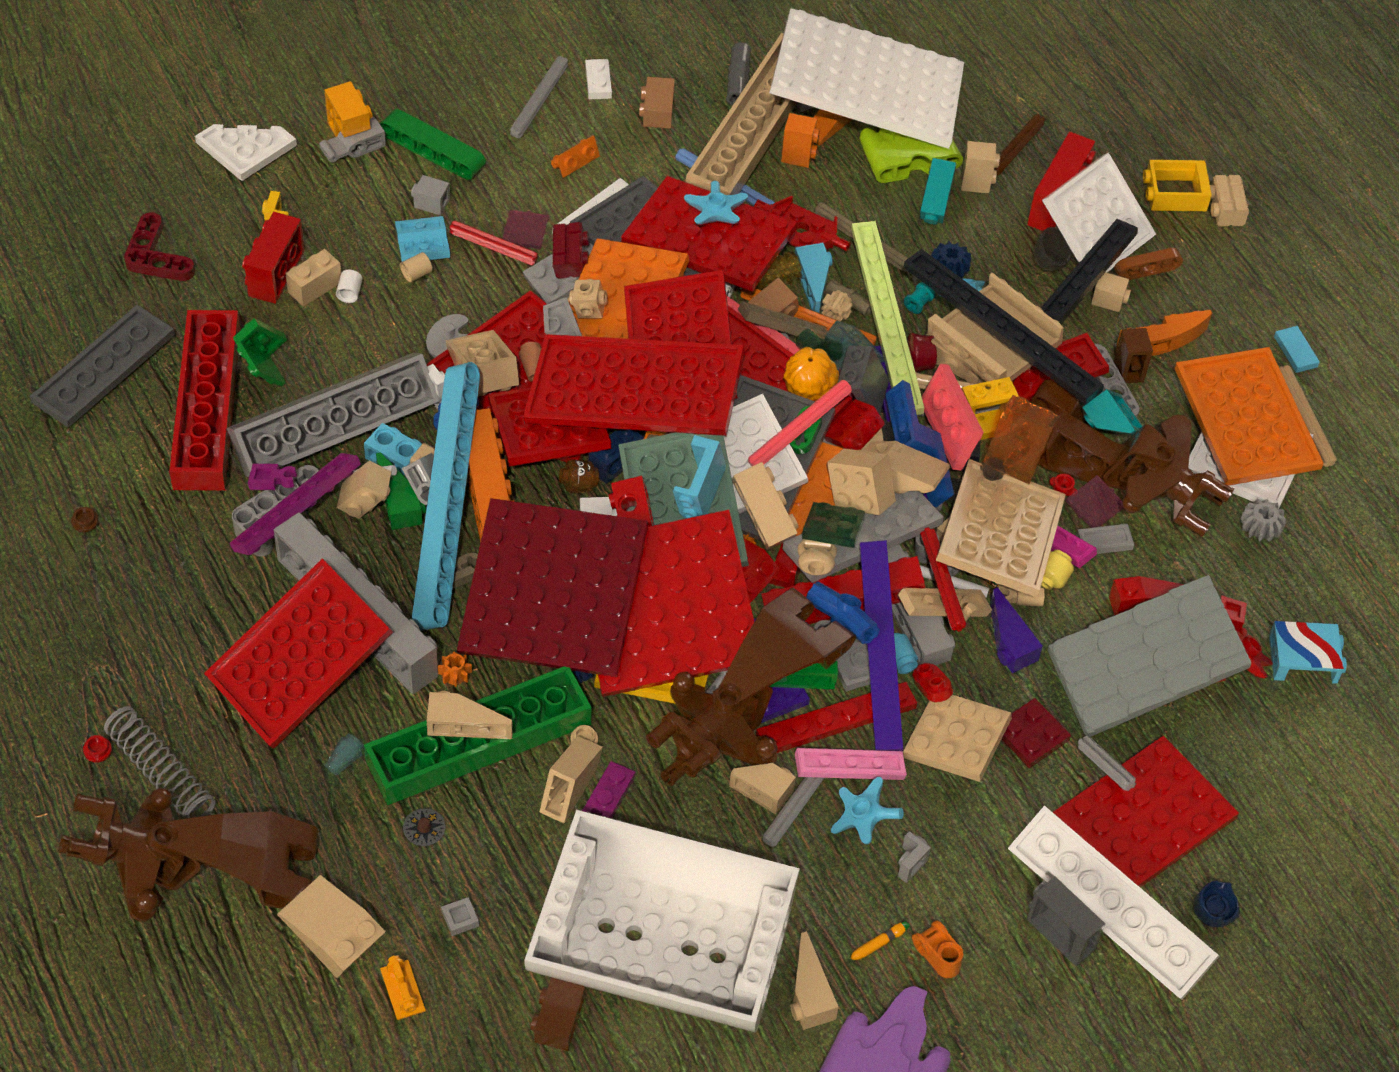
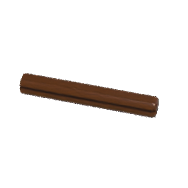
M1035 114L1000 153L999 167L994 168V170H997L996 176L1003 172L1044 125V116Z

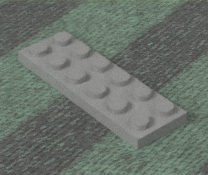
M919 491L895 493L896 502L881 515L852 511L784 541L783 550L800 569L798 564V545L802 540L806 538L831 540L835 544L837 555L834 559L835 566L830 573L815 576L803 572L811 583H814L860 562V542L887 540V549L920 535L926 527L933 529L942 525L944 517Z

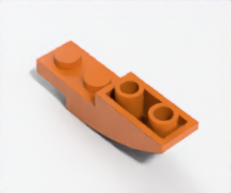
M1211 310L1171 314L1164 316L1163 322L1160 325L1154 324L1139 328L1147 329L1153 349L1152 356L1178 349L1199 337L1207 330L1212 312ZM1120 330L1116 347L1118 346V342H1119V339H1120V335H1121V331H1122V330Z

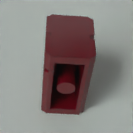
M580 222L568 223V225L565 223L554 224L553 269L558 279L569 278L570 276L580 277L585 264H588L589 253L585 251V246L590 244L589 233L584 231L583 225Z

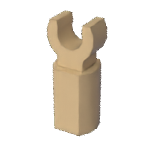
M1004 585L998 586L1002 594L1007 595L1005 598L1010 604L1016 603V605L1043 607L1045 598L1044 588H1040L1036 598Z

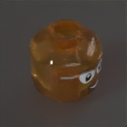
M568 460L565 467L560 468L559 482L564 484L567 492L590 493L593 487L596 488L598 485V468L594 467V464L589 460Z

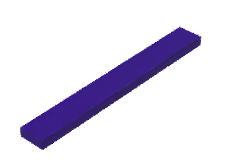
M887 540L860 542L865 613L877 623V627L880 629L878 636L868 643L875 748L879 751H903Z

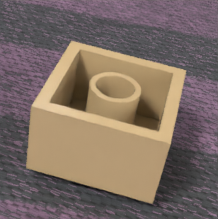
M843 449L827 462L835 509L881 515L896 502L888 454Z

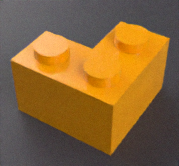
M351 81L324 89L327 123L335 137L338 136L340 131L345 138L370 129L371 109L369 105L363 103L360 90H356Z

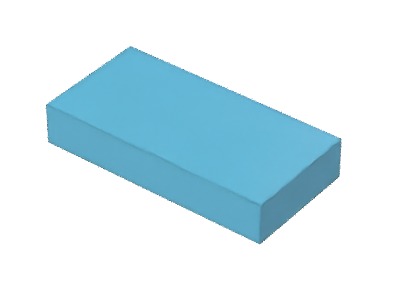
M1298 326L1275 332V340L1296 373L1318 367L1320 361Z

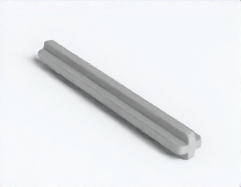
M558 56L510 128V135L517 139L522 137L567 68L568 59L566 57Z

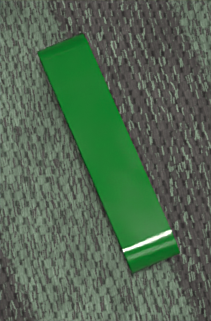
M394 109L380 123L387 139L463 179L471 180L486 164L484 155L477 149L400 109Z

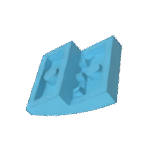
M443 216L395 221L402 262L421 252L425 253L429 260L450 258V248Z

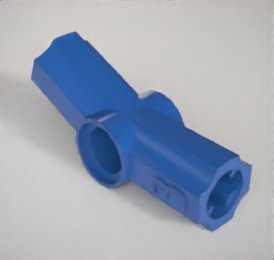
M819 581L813 584L806 598L813 602L816 609L830 616L831 622L838 621L854 633L862 644L870 643L878 636L880 629L877 627V623L860 608L862 603L857 597L850 594H839Z

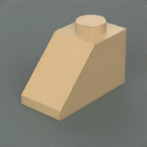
M774 763L734 768L731 772L729 787L772 813L777 814L793 793L796 777L788 769L779 767Z

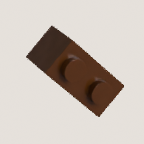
M1130 328L1121 331L1113 362L1126 384L1141 383L1145 380L1153 353L1146 328Z
M551 977L548 988L543 987L540 994L539 1004L542 1005L540 1013H534L530 1030L534 1031L535 1043L569 1051L585 1000V986Z

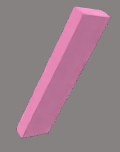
M797 748L795 751L798 777L875 779L881 777L888 780H904L907 775L903 751Z

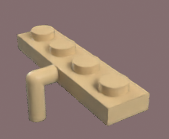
M903 588L898 594L909 616H947L938 589ZM955 589L965 621L970 616L987 617L992 611L981 589Z

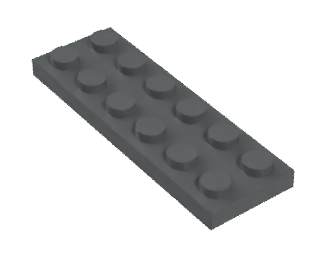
M136 305L30 395L31 403L69 428L175 336L174 328L139 305Z

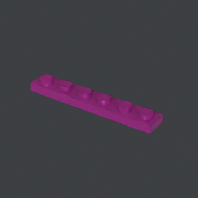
M340 453L229 543L232 550L246 555L259 551L262 544L274 538L273 529L298 512L301 514L305 509L314 506L317 500L324 494L331 492L337 483L351 476L353 470L361 465L357 455Z

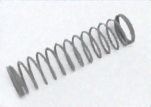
M130 706L119 708L113 712L105 722L104 731L111 736L113 741L117 742L118 747L123 749L124 754L130 756V760L136 763L137 768L143 770V775L149 778L150 783L156 785V789L161 784H165L163 788H166L168 782L181 771H187V774L173 788L168 789L171 791V794L185 780L193 778V782L180 795L172 797V799L178 798L176 805L171 803V806L175 807L176 812L182 814L183 819H186L191 812L200 808L207 799H211L210 806L199 817L208 816L214 809L215 798L209 795V791H201L202 784L195 783V776H188L189 769H182L181 761L175 762L176 755L169 754L168 747H162L163 741L160 739L156 740V733H149L150 726H143V719L137 718V712ZM130 710L117 719L111 732H109L108 726L111 721L120 713ZM132 713L129 720L121 728L113 731L116 724L123 717ZM135 721H141L140 727L131 732L127 738L119 740L122 732L130 728ZM141 728H148L147 733L139 738L134 745L126 747L128 740L134 737ZM119 734L117 739L113 737V735ZM148 735H154L152 742L147 744L139 753L132 754L135 746L144 741ZM125 741L124 747L119 742ZM155 742L161 743L159 749L155 750L147 759L139 761L141 754L147 751ZM132 748L130 754L126 752V749ZM160 750H167L166 755L157 761L154 766L145 768L148 761L156 756ZM138 755L137 761H135L132 758V756ZM167 757H174L173 762L165 767L161 773L152 776L154 769ZM145 762L143 768H141L139 763ZM174 764H180L179 770L172 774L169 779L158 783L162 774L167 772ZM152 769L150 776L147 775L145 771ZM158 777L156 783L152 781V778ZM200 786L199 791L187 802L178 805L181 797L192 787ZM205 792L207 794L194 800L201 793ZM184 806L183 812L179 811L178 807Z

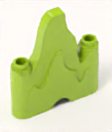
M880 127L878 133L872 128H866L860 133L859 139L876 180L880 183L908 179L910 173L914 170H922L929 174L933 158L956 162V169L963 163V156L953 138L948 149Z

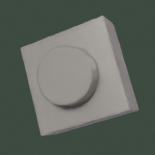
M469 897L441 907L451 936L479 927V921Z

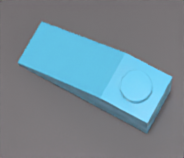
M824 243L795 247L794 266L811 310L820 313L829 266H832L831 253L826 251Z

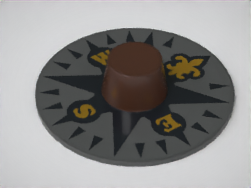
M427 808L413 811L406 817L403 824V832L407 840L418 846H430L437 843L443 837L446 828L443 817L437 811Z

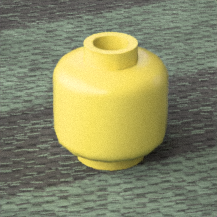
M1060 550L1050 551L1041 584L1043 588L1052 590V588L1060 589L1065 586L1074 571L1073 564L1071 563L1072 559L1069 555Z

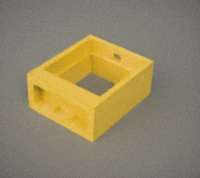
M1149 160L1147 169L1143 171V183L1147 184L1145 196L1146 201L1150 202L1151 211H1207L1212 195L1205 161ZM1157 180L1192 181L1194 192H1158Z
M1010 377L962 387V391L974 414L976 409L1000 404L999 409L975 414L984 432L981 440L1010 433L1019 397Z

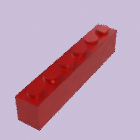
M917 556L911 558L903 557L898 561L889 563L892 604L901 602L898 594L903 588H925ZM854 569L845 574L827 576L818 580L839 594H850L857 597L862 603L860 608L865 611L862 569ZM799 582L791 587L775 588L762 593L764 607L791 588L796 589L806 597L814 583ZM814 607L813 612L805 622L813 624L821 620H829L831 617Z

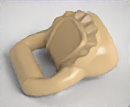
M806 538L802 540L798 545V564L800 569L807 574L815 576L830 573L835 566L834 559L837 555L835 544L831 540Z

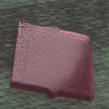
M510 210L502 239L523 247L541 249L549 215L532 213L531 211Z
M1098 475L1066 499V502L1078 514L1077 517L1082 518L1091 528L1101 527L1124 509L1122 500L1114 493V489L1109 488Z

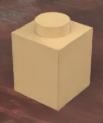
M1105 272L1097 282L1091 304L1120 312L1122 303L1127 304L1131 290L1127 289L1129 279Z

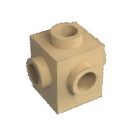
M575 280L574 290L570 291L569 300L570 304L575 308L577 317H603L604 306L607 304V291L603 290L600 280Z

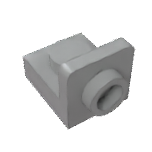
M908 832L904 837L902 847L906 852L898 862L900 865L898 877L905 883L928 861L931 849L922 837L915 836L911 832Z

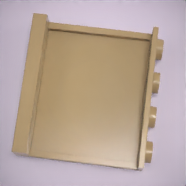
M994 273L989 275V285L979 291L1054 348L1062 344L1064 327L1057 320H1053L1039 306H1035L1022 293L1014 290L1004 279L997 277ZM958 308L944 318L934 314L928 319V335H933L934 341L986 382L1010 377L1011 381H1013L1033 366Z

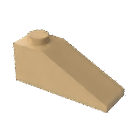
M448 691L429 692L427 733L429 736L512 739L511 719L458 693H450Z
M807 931L802 932L800 937L793 1004L790 1005L794 1020L800 1021L803 1030L836 1020L838 1004Z

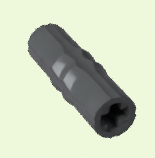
M742 42L732 46L728 68L726 100L732 106L749 81L751 48L748 44Z

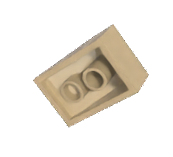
M494 330L446 340V346L455 366L468 362H473L477 365L480 372L478 396H484L487 392L495 390L506 391L511 389L512 386L519 385L516 357Z
M321 875L277 914L336 978L343 974L386 932L365 909Z

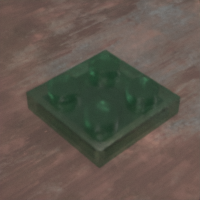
M813 502L803 528L802 539L855 548L865 519V511L857 510L854 507H840L825 502Z

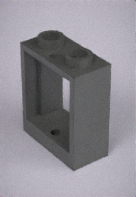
M1054 877L1048 883L1045 881L1041 882L1034 889V898L1029 904L1030 911L1027 920L1077 967L1096 950L1105 923L1057 877Z

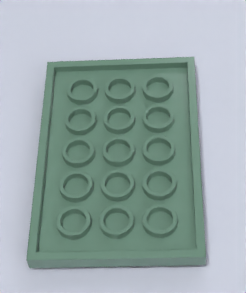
M675 432L619 444L624 480L638 476L643 477L647 486L654 525L686 519L679 513L673 489L675 486L689 489L698 469L691 447L694 435L719 441L726 468L708 514L730 510L742 567L749 566L724 435ZM636 506L629 507L630 511L634 510Z

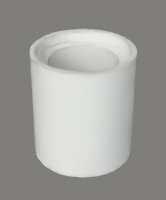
M344 270L341 273L336 290V297L339 300L353 303L358 299L363 279L361 274L354 270Z

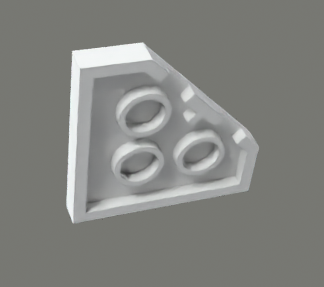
M213 124L195 136L196 143L241 181L297 146L296 138L281 126H271V129H257V126L237 125V128H224L223 125Z

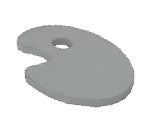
M452 314L437 321L431 327L426 339L429 354L435 358L448 349L446 340L468 335L459 333L469 323L468 318L464 315Z

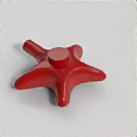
M1241 628L1240 632L1237 631V634L1252 662L1247 670L1253 675L1265 679L1268 676L1262 666H1271L1273 663L1267 656L1261 653L1262 648L1257 640L1248 635L1245 628Z

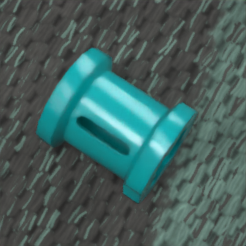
M920 282L916 285V290L904 298V305L909 311L919 314L923 311V306L935 298V292L926 284Z

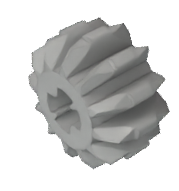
M1257 498L1254 503L1249 502L1242 513V531H1248L1249 538L1255 536L1259 542L1263 538L1270 542L1273 537L1278 538L1285 527L1286 518L1284 517V510L1278 509V502L1270 504L1268 498L1264 502Z

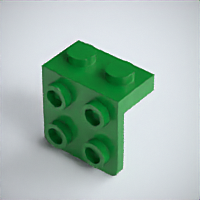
M254 318L233 337L238 346L236 350L246 359L249 364L247 368L256 378L261 377L269 384H276L282 387L286 382L270 355L288 339L283 332Z

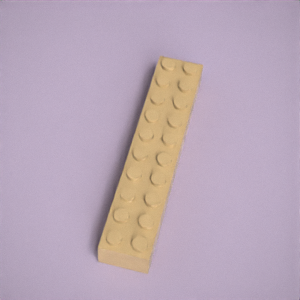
M783 33L780 34L687 173L686 183L711 191V182L718 181L720 183V192L724 195L739 194L778 134L789 113L792 112L798 103L769 93Z

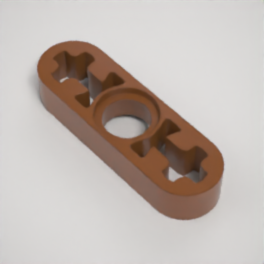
M1168 248L1124 258L1116 263L1114 270L1117 276L1133 280L1173 271L1181 266L1183 258L1178 249Z

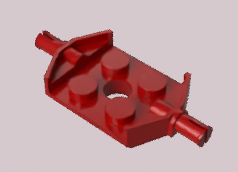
M794 196L784 198L773 205H769L760 199L755 202L754 207L797 222L796 230H806V232L802 233L797 231L793 233L787 242L792 246L800 247L824 243L826 250L829 248L833 249L836 246L846 252L850 248L851 242L837 235V216L834 217V221H830L794 204Z

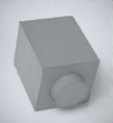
M422 175L419 182L413 185L411 196L414 197V208L441 216L450 200L449 183Z

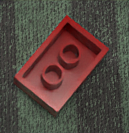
M273 211L269 220H265L262 233L259 237L255 238L252 250L249 255L244 257L242 264L243 269H245V285L247 286L249 297L274 304L277 303L287 285L286 273L298 265L305 252L300 218Z

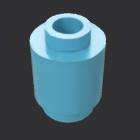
M894 633L897 671L899 674L910 673L918 666V656L906 634Z

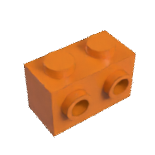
M789 113L784 130L782 163L809 168L811 159H816L818 145H814V143L818 142L820 129L816 128L817 118Z

